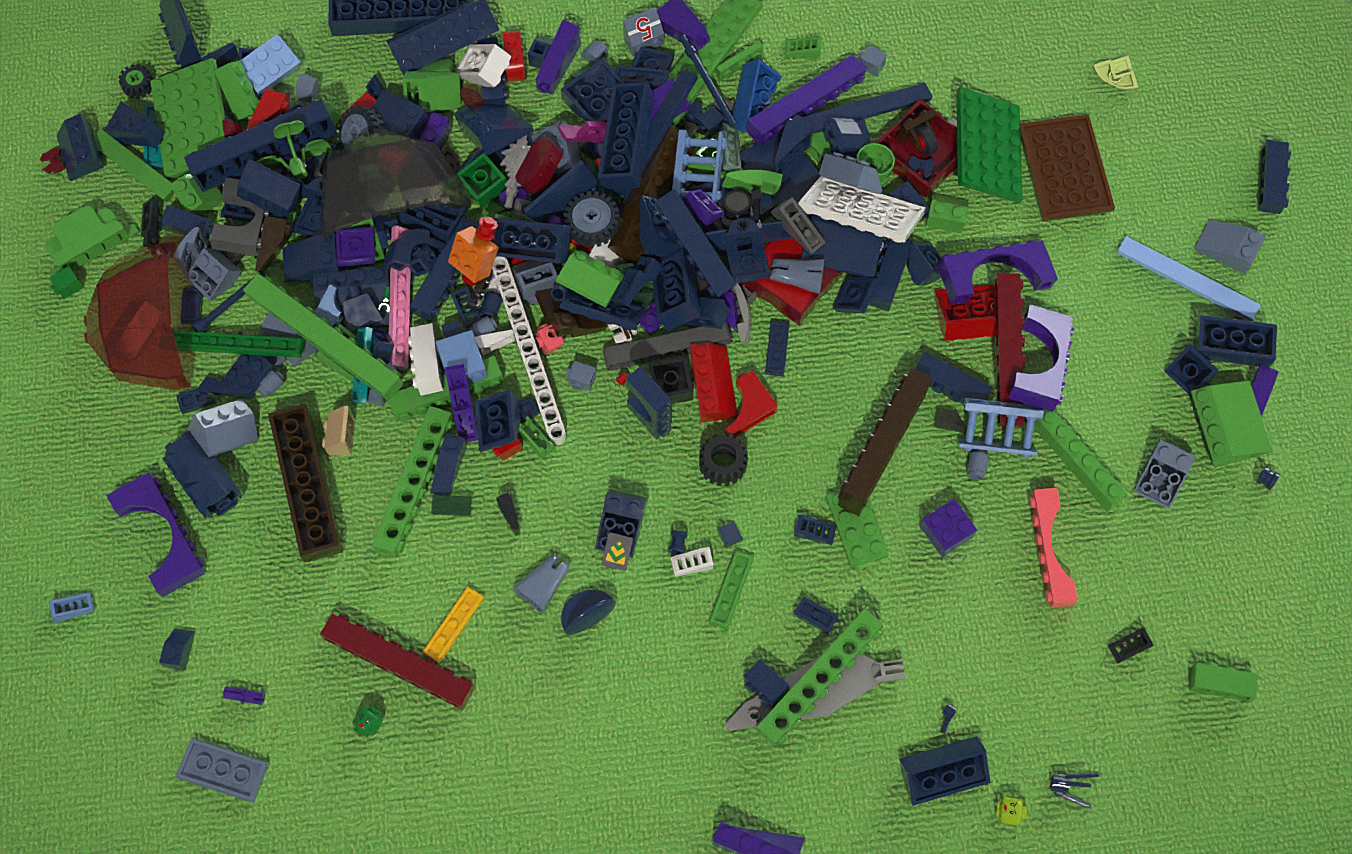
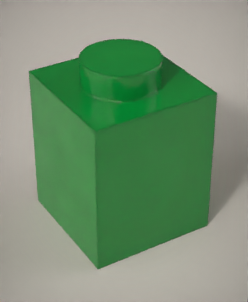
M69 266L49 278L53 283L50 287L56 295L60 294L64 299L84 288Z

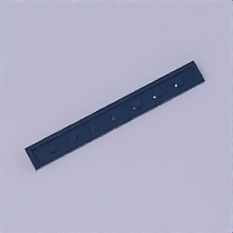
M681 71L651 121L642 172L698 80L696 74ZM633 188L611 190L616 194L628 197Z
M922 83L802 118L814 127L813 134L825 131L823 123L830 118L853 119L859 116L860 119L864 120L913 106L920 99L924 102L930 101L933 96L926 83Z

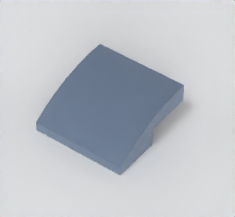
M199 227L193 228L184 237L173 256L183 274H188L203 248H207L209 245Z

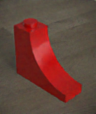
M753 370L748 373H742L736 380V388L741 396L742 408L737 419L725 429V436L729 437V434L734 435L733 439L777 413L778 405Z

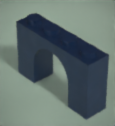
M640 366L626 377V386L634 394L627 400V408L657 440L661 436L665 437L671 431V399Z

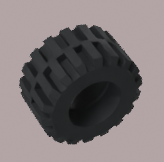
M721 433L719 437L715 434L713 439L709 437L706 440V444L703 443L699 453L700 471L704 473L703 477L706 480L710 479L711 484L717 482V486H721V483H725V486H730V482L733 484L737 483V479L741 480L743 473L746 472L748 462L746 446L744 443L740 444L741 440L738 437L733 439L734 435L729 434V437L725 436V433ZM718 453H727L734 458L735 462L728 467H720L712 461V458Z

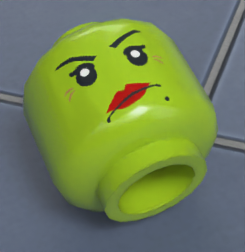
M1003 797L1001 802H997L996 818H1000L1002 824L1019 826L1022 819H1026L1027 807L1023 806L1021 799Z

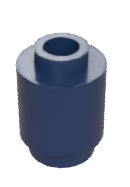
M496 291L485 293L479 309L481 311L480 316L483 318L488 316L489 319L493 317L494 319L498 315L503 302L500 293Z

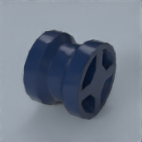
M1265 466L1258 476L1256 483L1266 486V489L1271 490L1280 474L1270 471V468Z

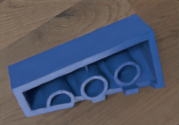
M760 59L743 64L733 112V118L737 123L734 127L742 133H746L748 120L765 110L766 106L770 104V97L777 89V82L782 78L780 74Z

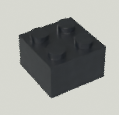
M686 357L648 364L649 376L669 396L671 404L693 400V387Z

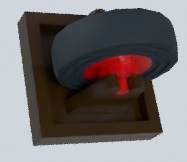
M934 109L924 110L917 115V118L913 120L909 118L903 122V126L898 130L899 133L895 138L898 144L909 140L915 149H918L923 155L930 156L935 153L938 146L935 138L936 134L931 127V123L937 115Z

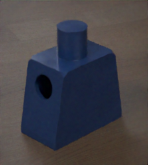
M357 285L346 288L350 299L343 301L342 304L349 331L384 319L383 314L379 312L378 306L369 292L361 295Z

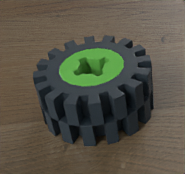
M134 64L131 65V68L125 67L126 71L122 70V75H119V84L124 93L134 99V96L136 99H140V96L144 98L146 93L149 95V90H152L150 81L154 79L148 68L146 69L143 65L141 67L140 64H136V67Z

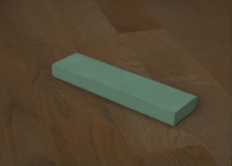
M722 123L719 131L723 132L724 137L727 138V149L723 152V169L729 172L741 171L738 129L731 128L729 125Z

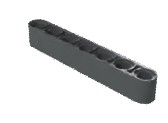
M724 322L722 329L697 327L611 346L604 349L602 353L606 369L614 371L690 354L691 344L709 342L726 346L731 344L733 339L728 323Z

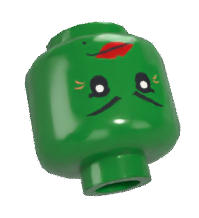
M372 705L369 708L361 707L352 721L355 726L354 730L365 737L375 735L383 722V717L379 714L381 710Z

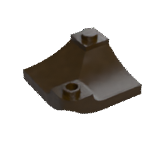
M552 288L536 291L535 297L548 326L552 325L557 337L571 334L573 338L607 329L608 326L604 321L589 319L584 315L572 314L568 310L559 308L561 301H556L552 298Z

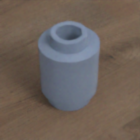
M485 316L473 323L469 330H472L474 337L495 333V328L498 326L493 317L489 319L488 316Z
M270 370L261 381L257 389L258 392L265 398L268 395L271 396L284 384L282 381L284 377L277 370Z
M976 450L970 454L967 468L969 478L983 480L984 476H986L990 457L985 451Z

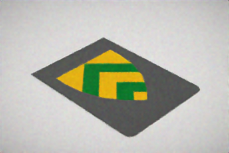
M608 533L601 565L626 571L633 538Z

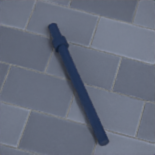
M682 35L679 39L685 48L686 55L693 61L731 128L734 127L737 123L698 58L697 50L690 44L686 35Z

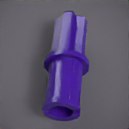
M224 688L223 698L241 701V704L247 702L262 706L264 703V699H262L265 697L264 692L250 691L247 688Z

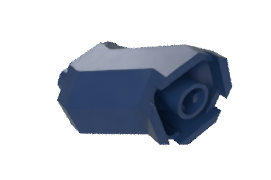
M859 116L853 119L830 118L823 123L825 129L823 135L826 142L831 144L832 155L833 152L843 155H857L863 146L872 143V141L868 142V137H870L869 131L863 119H860Z

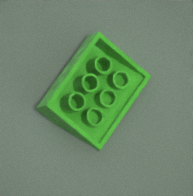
M1250 381L1211 385L1191 391L1214 468L1273 452Z

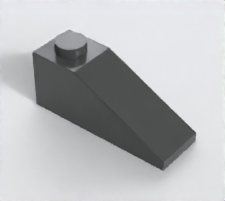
M793 197L784 200L771 211L777 221L782 222V227L810 254L826 243Z

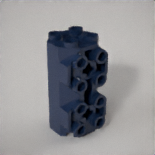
M186 431L179 439L169 442L165 446L166 452L164 454L165 457L162 458L163 461L170 468L174 477L181 484L204 518H213L212 514L215 513L217 516H221L237 505V497L241 499L243 495L216 457H208L190 431Z

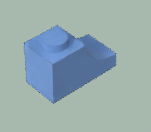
M334 284L329 285L315 311V315L319 318L321 316L324 317L332 328L341 324L344 318L342 316L343 310L338 307L336 300L339 287Z

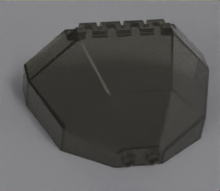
M381 129L373 134L369 132L360 133L359 137L326 164L323 174L319 224L323 239L328 240L332 233L370 219L373 214L374 216L388 214L387 207H389L391 213L406 211V203L409 210L425 207L424 200H426L427 206L451 204L465 207L467 212L471 207L467 188L435 143L387 131V129Z

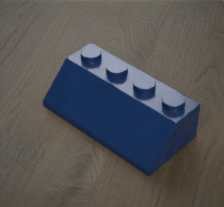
M977 736L899 759L902 777L912 806L991 783L986 749Z

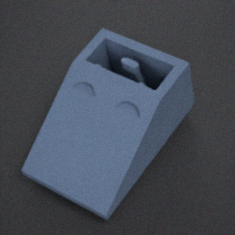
M1159 438L1134 492L1170 509L1196 456Z

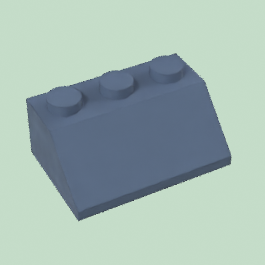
M833 152V155L825 153L819 175L858 188L882 193L877 170L869 167L870 163L862 160L856 163L857 159L849 156L843 159L844 155Z
M268 313L260 327L267 336L302 338L270 313ZM306 341L301 358H286L295 368L318 349Z
M243 399L195 413L188 427L208 457L258 440L254 414Z

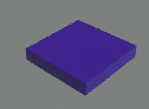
M373 227L336 230L338 266L375 263Z

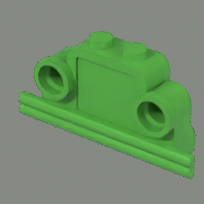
M90 206L79 208L72 214L59 219L52 227L56 236L48 239L46 249L56 263L57 268L51 270L49 274L53 276L68 266L74 271L136 235L139 231L134 223L123 228L119 219L108 208L100 209L97 213Z

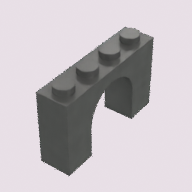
M226 178L222 191L223 203L245 206L255 213V217L250 223L239 227L214 223L210 238L211 247L215 250L257 256L258 249L261 248L262 243L261 235L265 216H270V212L258 208L249 201L242 200L237 196V186L240 180Z

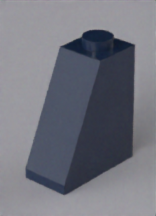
M167 205L159 229L186 236L193 228L199 227L204 237L210 236L213 226L210 225V219Z

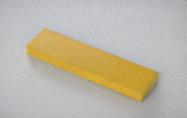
M467 587L422 653L440 664L485 599L484 596Z

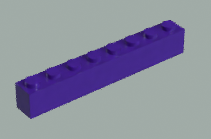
M851 55L750 118L745 131L759 145L769 142L778 133H783L784 125L788 119H793L797 114L800 117L809 116L814 110L824 107L830 100H835L841 93L848 92L855 84L862 83L865 79L867 68L854 55Z

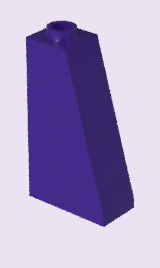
M669 0L657 10L665 34L681 42L679 38L682 35H686L690 44L695 47L697 52L710 42L706 27L683 0Z
M565 20L561 22L536 77L537 89L542 93L554 94L581 46L578 25Z

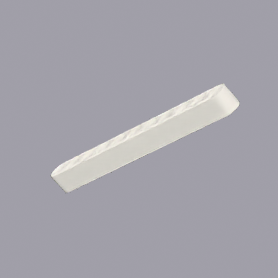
M497 256L495 257L492 269L549 439L554 445H562L567 438L509 263L505 257ZM500 265L505 266L503 269H497ZM504 282H511L507 286L502 285ZM510 298H516L514 302H508ZM516 314L522 315L518 319L513 318ZM527 331L525 335H519V332ZM527 347L533 348L530 352H525L524 350ZM532 364L539 365L536 369L530 368ZM537 381H544V384L541 386L535 385ZM545 397L550 398L549 402L547 403L541 402V400ZM550 414L556 415L553 420H548L547 417ZM557 431L562 433L560 437L552 436Z

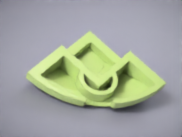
M1129 56L1094 64L1096 73L1105 83H1109L1118 89L1138 88Z

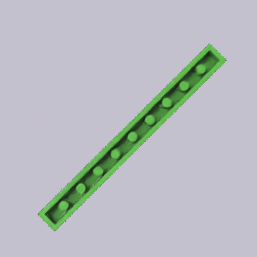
M257 274L243 289L249 299L387 401L403 385L399 372L393 368L389 370L386 367L387 364L380 358L374 359L372 357L373 354L365 347L363 349L357 346L358 343L353 338L349 337L347 339L339 328L329 326L330 323L322 316L320 318L315 315L316 312L309 306L305 308L301 305L302 302L298 298L288 296V292L281 286L276 287L273 285V280L268 276L263 277Z

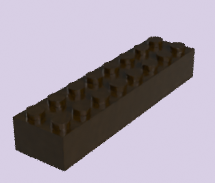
M670 125L642 172L640 188L632 189L620 217L618 233L614 235L608 246L611 251L632 268H635L640 256H652L645 254L639 239L640 197L643 195L660 199L672 191L679 131L673 125ZM691 146L687 149L689 156L693 155L696 146Z
M911 368L909 374L905 373L903 375L899 388H896L891 402L887 404L882 418H879L875 426L876 429L870 434L865 449L861 450L857 463L852 466L848 479H845L840 488L841 491L837 497L840 499L839 507L858 517L860 516L923 402L932 381L931 377Z
M306 404L268 413L300 557L306 563L342 553L341 540L309 408Z

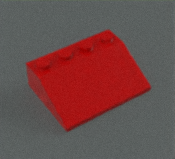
M994 284L973 286L974 294L968 302L953 305L950 303L946 289L934 290L940 328L945 341L995 336Z

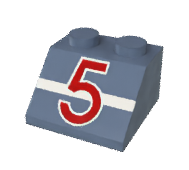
M655 7L623 20L624 42L633 57L638 53L640 47L653 49L664 44V31Z

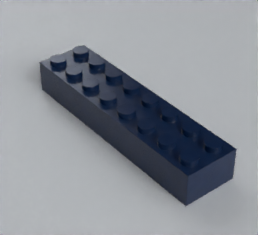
M329 0L328 25L332 36L402 33L469 0Z
M319 99L303 107L295 108L289 113L279 115L268 122L260 123L256 127L244 130L235 136L227 137L223 141L211 144L202 150L192 152L185 156L184 159L191 176L202 192H205L225 183L226 178L235 179L242 176L249 159L256 162L267 156L281 158L291 155L292 152L287 136L278 139L273 134L275 127L282 123L302 121L304 123L303 131L296 135H290L295 153L302 150L311 141L318 139L326 140L338 135V132L323 100Z

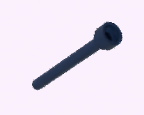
M259 273L261 276L265 277V273ZM248 283L203 320L194 321L191 324L192 328L196 332H206L208 325L245 295L243 289Z

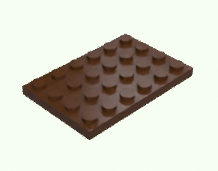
M1089 114L1019 124L1021 142L1042 221L1114 211L1115 205Z

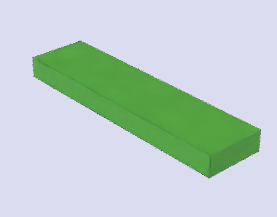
M735 550L711 615L710 625L728 631L754 560L753 556Z

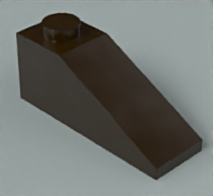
M265 216L261 235L262 243L258 251L255 271L264 273L287 243L289 236L293 232L291 221Z

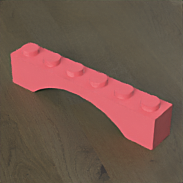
M1058 488L1037 489L1029 497V506L1033 508L1032 524L1033 527H1036L1037 531L1035 542L1040 548L1038 559L1039 563L1043 565L1041 576L1042 582L1046 583L1045 600L1049 602L1050 608L1074 606L1078 601L1075 583L1059 565L1051 540L1052 524L1056 513L1061 507Z

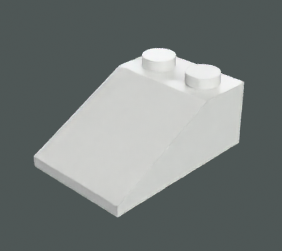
M496 44L469 45L455 72L460 73L461 79L485 87H495L499 84L503 71L509 66L511 56Z

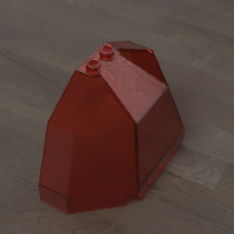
M175 242L156 244L106 269L96 285L86 316H84V324L87 327L84 337L86 343L91 346L118 381L169 390L191 387V383L183 371L174 329L169 326L171 325V311L168 310L170 309V294L168 293L167 263L169 258H173L178 248Z

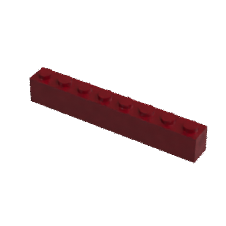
M997 273L994 276L997 401L1024 404L1009 399L1011 383L1017 372L1023 373V366L1026 360L1025 354H1022L1025 336L1022 335L1024 316H1021V309L1024 308V298L1021 297L1023 279H1020V273ZM1005 414L997 416V427L1007 426L1008 417ZM1018 416L1015 419L1014 427L1024 426L1027 419L1023 416Z
M331 614L320 633L324 640L464 710L475 690L470 679L461 676V678L454 676L452 670L446 667L443 669L437 667V663L431 659L426 658L423 660L419 658V654L411 649L408 651L401 649L402 646L393 640L388 642L384 640L383 635L375 631L373 634L366 631L367 628L360 623L355 625L350 623V619L342 614L338 616Z

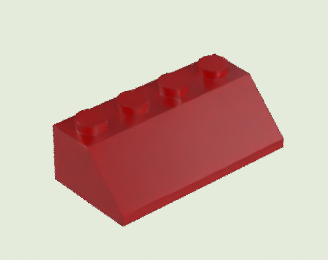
M709 342L691 344L690 359L700 423L736 419L738 414L727 348Z

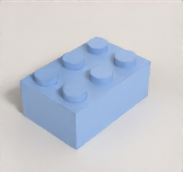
M278 34L240 60L253 86L257 99L263 95L266 88L271 90L300 69V61Z

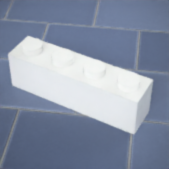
M433 324L411 327V336H408L410 347H412L409 350L410 357L414 361V363H411L413 375H415L412 378L414 388H418L420 395L443 391L439 353L435 342L437 337Z

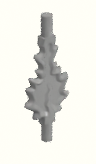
M527 135L518 139L516 144H509L510 148L501 152L505 155V158L500 165L507 166L505 172H509L507 174L509 180L504 184L507 187L505 208L508 209L512 208L514 197H516L518 192L517 187L521 186L516 181L515 175L531 147L527 145Z

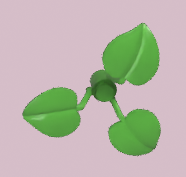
M292 121L276 126L273 131L274 136L278 139L287 136L293 155L289 165L282 158H277L276 156L263 157L256 162L271 170L283 164L287 171L292 173L293 178L301 180L308 175L305 158L322 155L323 152L329 154L332 149L329 142L324 139L311 141L300 151L302 160H300L296 156L290 135L300 133L304 130L305 126L302 121Z

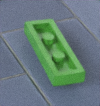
M760 41L717 66L716 78L719 81L728 79L733 73L742 70L743 64L760 59L763 54V45Z

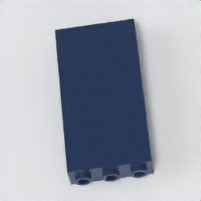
M778 133L769 142H764L761 145L755 142L748 149H742L740 151L742 170L743 166L747 165L750 170L773 172L774 160L782 134ZM802 154L783 173L781 186L776 196H771L778 205L791 197L798 204L821 175H819V172L807 157ZM805 213L807 218L811 220L812 214Z

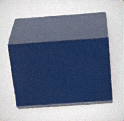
M1189 344L1164 372L1192 397L1191 391L1203 388L1212 380L1218 369L1193 345Z

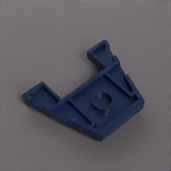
M241 354L221 382L206 376L197 390L202 394L213 393L214 395L229 394L230 396L252 397L260 386L261 381L273 366L262 355Z

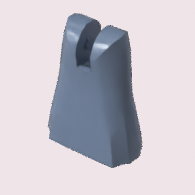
M773 259L771 266L773 270H771L770 279L820 294L825 259Z
M556 554L549 556L533 572L513 587L514 592L526 602L529 601L530 605L539 612L545 611L555 591L570 569V565L565 561L554 569L560 560V557Z

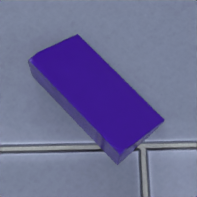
M701 189L688 192L683 201L705 225L711 224L724 214V211Z

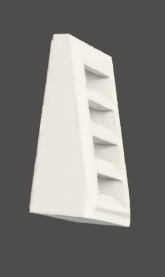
M513 330L476 336L475 340L481 356H484L514 342L515 335Z
M710 547L671 557L675 577L713 569ZM701 556H705L706 563L702 562ZM695 557H697L698 564H699V565H696V566H695L694 559H693V558H695ZM685 559H689L691 567L687 568ZM680 560L682 561V570H679L678 561Z

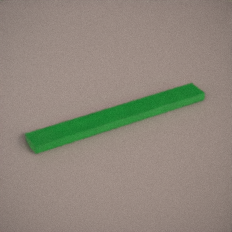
M164 330L158 346L160 349L301 358L306 341L304 338Z

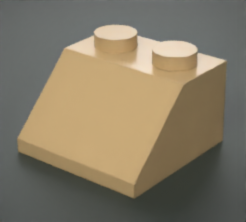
M343 406L329 412L328 419H325L324 428L327 432L326 437H323L322 446L328 455L351 456L355 419L349 406Z

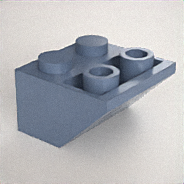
M203 248L185 278L209 300H213L232 287L242 271L219 250Z
M529 260L510 267L523 300L535 296L536 291L553 288L557 283L558 275L551 262Z

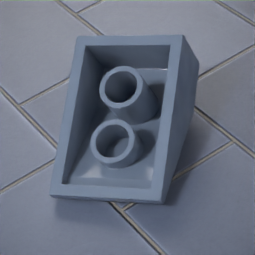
M1209 220L1194 250L1245 274L1252 265L1266 235L1249 227Z

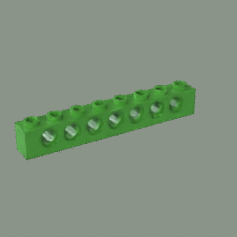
M432 406L429 407L372 543V547L376 552L397 558L399 553H402L405 546L404 539L412 530L411 522L413 517L416 518L419 513L418 505L420 500H424L427 489L425 488L427 483H430L433 479V469L437 465L445 435L453 430L455 420L451 412ZM435 428H441L437 433L432 432ZM428 445H434L431 450L425 449ZM427 462L426 466L418 467L419 463ZM414 479L420 480L418 484H411ZM406 497H413L410 502H404ZM399 514H405L402 520L396 519ZM393 531H397V532H398V535H397L396 537H394V538H390V537H389V534H390L391 532H393Z
M864 609L760 722L756 731L774 747L778 743L782 745L789 737L787 733L792 728L796 730L802 723L801 718L804 714L809 715L815 709L816 705L814 703L819 698L823 700L830 692L828 688L832 684L836 685L843 678V675H841L845 669L850 670L857 662L855 658L859 654L863 656L870 648L868 644L872 639L876 641L882 635L883 623L868 610ZM864 631L867 637L859 638L856 633ZM846 645H850L853 647L854 651L852 653H846L843 650V647ZM838 660L841 666L833 668L829 662ZM820 674L825 675L827 681L820 683L816 677ZM810 689L814 695L811 698H807L802 692ZM797 704L800 707V711L793 713L789 710V706ZM778 719H783L787 725L779 728L775 722Z

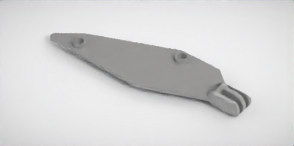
M859 654L855 658L857 661L850 670L845 669L841 674L843 678L836 685L832 684L828 688L830 692L823 700L819 698L814 703L816 705L815 709L809 715L805 713L801 720L829 716L881 682L906 679V675L903 673L905 670L902 665V659L876 662L866 655L862 656ZM820 657L783 679L789 684L790 690ZM838 660L829 662L833 668L841 666ZM820 674L816 677L820 683L827 681L825 675ZM810 689L802 692L807 698H811L814 695ZM757 695L747 701L726 723V728L733 731L757 727L771 712L772 708L769 705L767 707L764 706ZM792 704L789 706V710L797 713L800 711V707L797 704ZM756 714L758 718L752 719L751 716ZM778 719L775 722V724L784 723L786 721L783 719Z

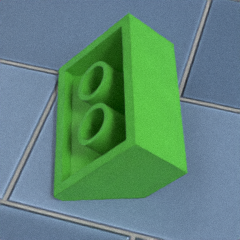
M575 250L566 261L556 282L606 308L612 301L624 274L616 268L605 265L601 260L593 259L583 251Z

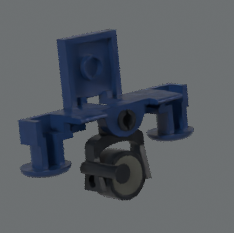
M734 190L725 195L723 205L722 200H718V207L724 211V214L720 217L722 227L728 229L729 233H726V230L704 233L715 251L726 249L731 276L736 283L770 278L763 243L793 239L782 227V222L777 221L773 214L772 217L776 220L775 222L762 223V227H758L757 223L759 222L762 197L760 190L752 191L751 199L746 192ZM752 207L753 215L749 217ZM694 218L702 232H705L708 225H705L699 218ZM751 237L752 249L738 251L737 239L747 240Z

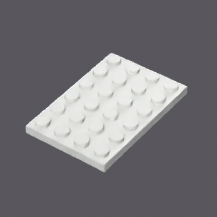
M822 175L798 203L806 214H815L825 220L831 219L841 225H850L860 231H869L876 236H885L895 242L903 243L906 242L925 212V207L858 188Z

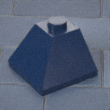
M912 243L910 245L908 272L912 276V281L918 286L929 285L941 278L937 265L942 257L932 243Z

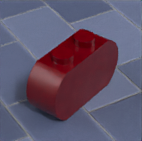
M549 138L537 140L530 147L516 173V181L530 194H537L543 191L563 157L562 151Z

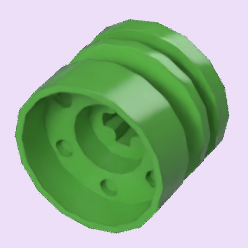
M871 143L859 150L856 163L859 160L870 163L869 167L877 170L883 190L890 180L895 164L894 155L886 146Z

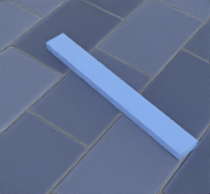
M1127 236L1117 251V254L1248 321L1253 320L1260 307V304Z

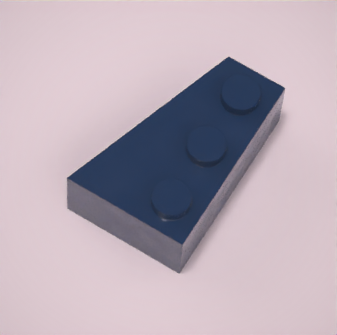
M122 101L105 128V131L119 143L157 148L164 135V132L150 118Z
M408 200L399 213L401 226L410 230H429L430 238H437L438 241L444 242L445 245L463 216L467 217L465 207L458 209L451 208L449 205L435 206L428 202Z

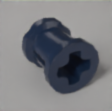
M678 530L671 531L670 536L672 539L668 552L677 555L684 554L686 551L684 544L688 534Z

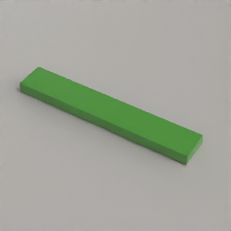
M101 128L97 131L94 138L98 150L167 202L174 194L170 187L171 182Z

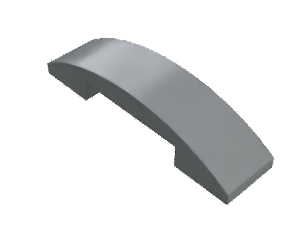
M736 283V287L729 290V292L733 291V293L737 294L744 321L737 324L741 342L744 346H747L752 330L751 312L745 294L739 284Z

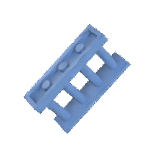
M679 130L672 190L675 189L682 200L690 192L683 189V185L687 181L713 182V192L704 193L718 206V200L722 199V191H719L723 152L727 149V138L724 137L723 132H719L718 140L691 139L686 130ZM691 146L717 147L716 157L689 156L687 149ZM689 164L715 165L714 175L688 174L685 172V167Z
M964 398L963 406L965 410H968L969 418L966 438H958L959 447L966 451L980 449L1017 453L1022 457L1037 456V450L1034 446H1031L1035 420L1037 418L1043 419L1044 410L1042 408L1026 404ZM979 412H986L988 415L985 441L973 440L976 417ZM999 414H1005L1008 417L1004 443L992 442L996 416ZM1018 416H1023L1027 419L1023 445L1012 444L1015 419Z

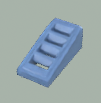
M90 592L49 600L53 624L94 612ZM81 600H86V608L82 607ZM75 602L78 603V609H77V610H74V605H73V603H75ZM69 604L70 611L66 612L65 605ZM61 607L62 613H58L57 608Z

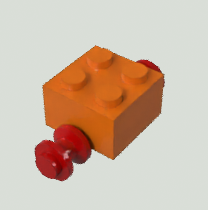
M491 217L481 218L479 220L480 227L477 230L471 226L457 232L448 262L462 273V280L469 286L476 285L478 281L489 277L499 247L491 242V240L494 239L495 234L493 231L497 229L498 224Z

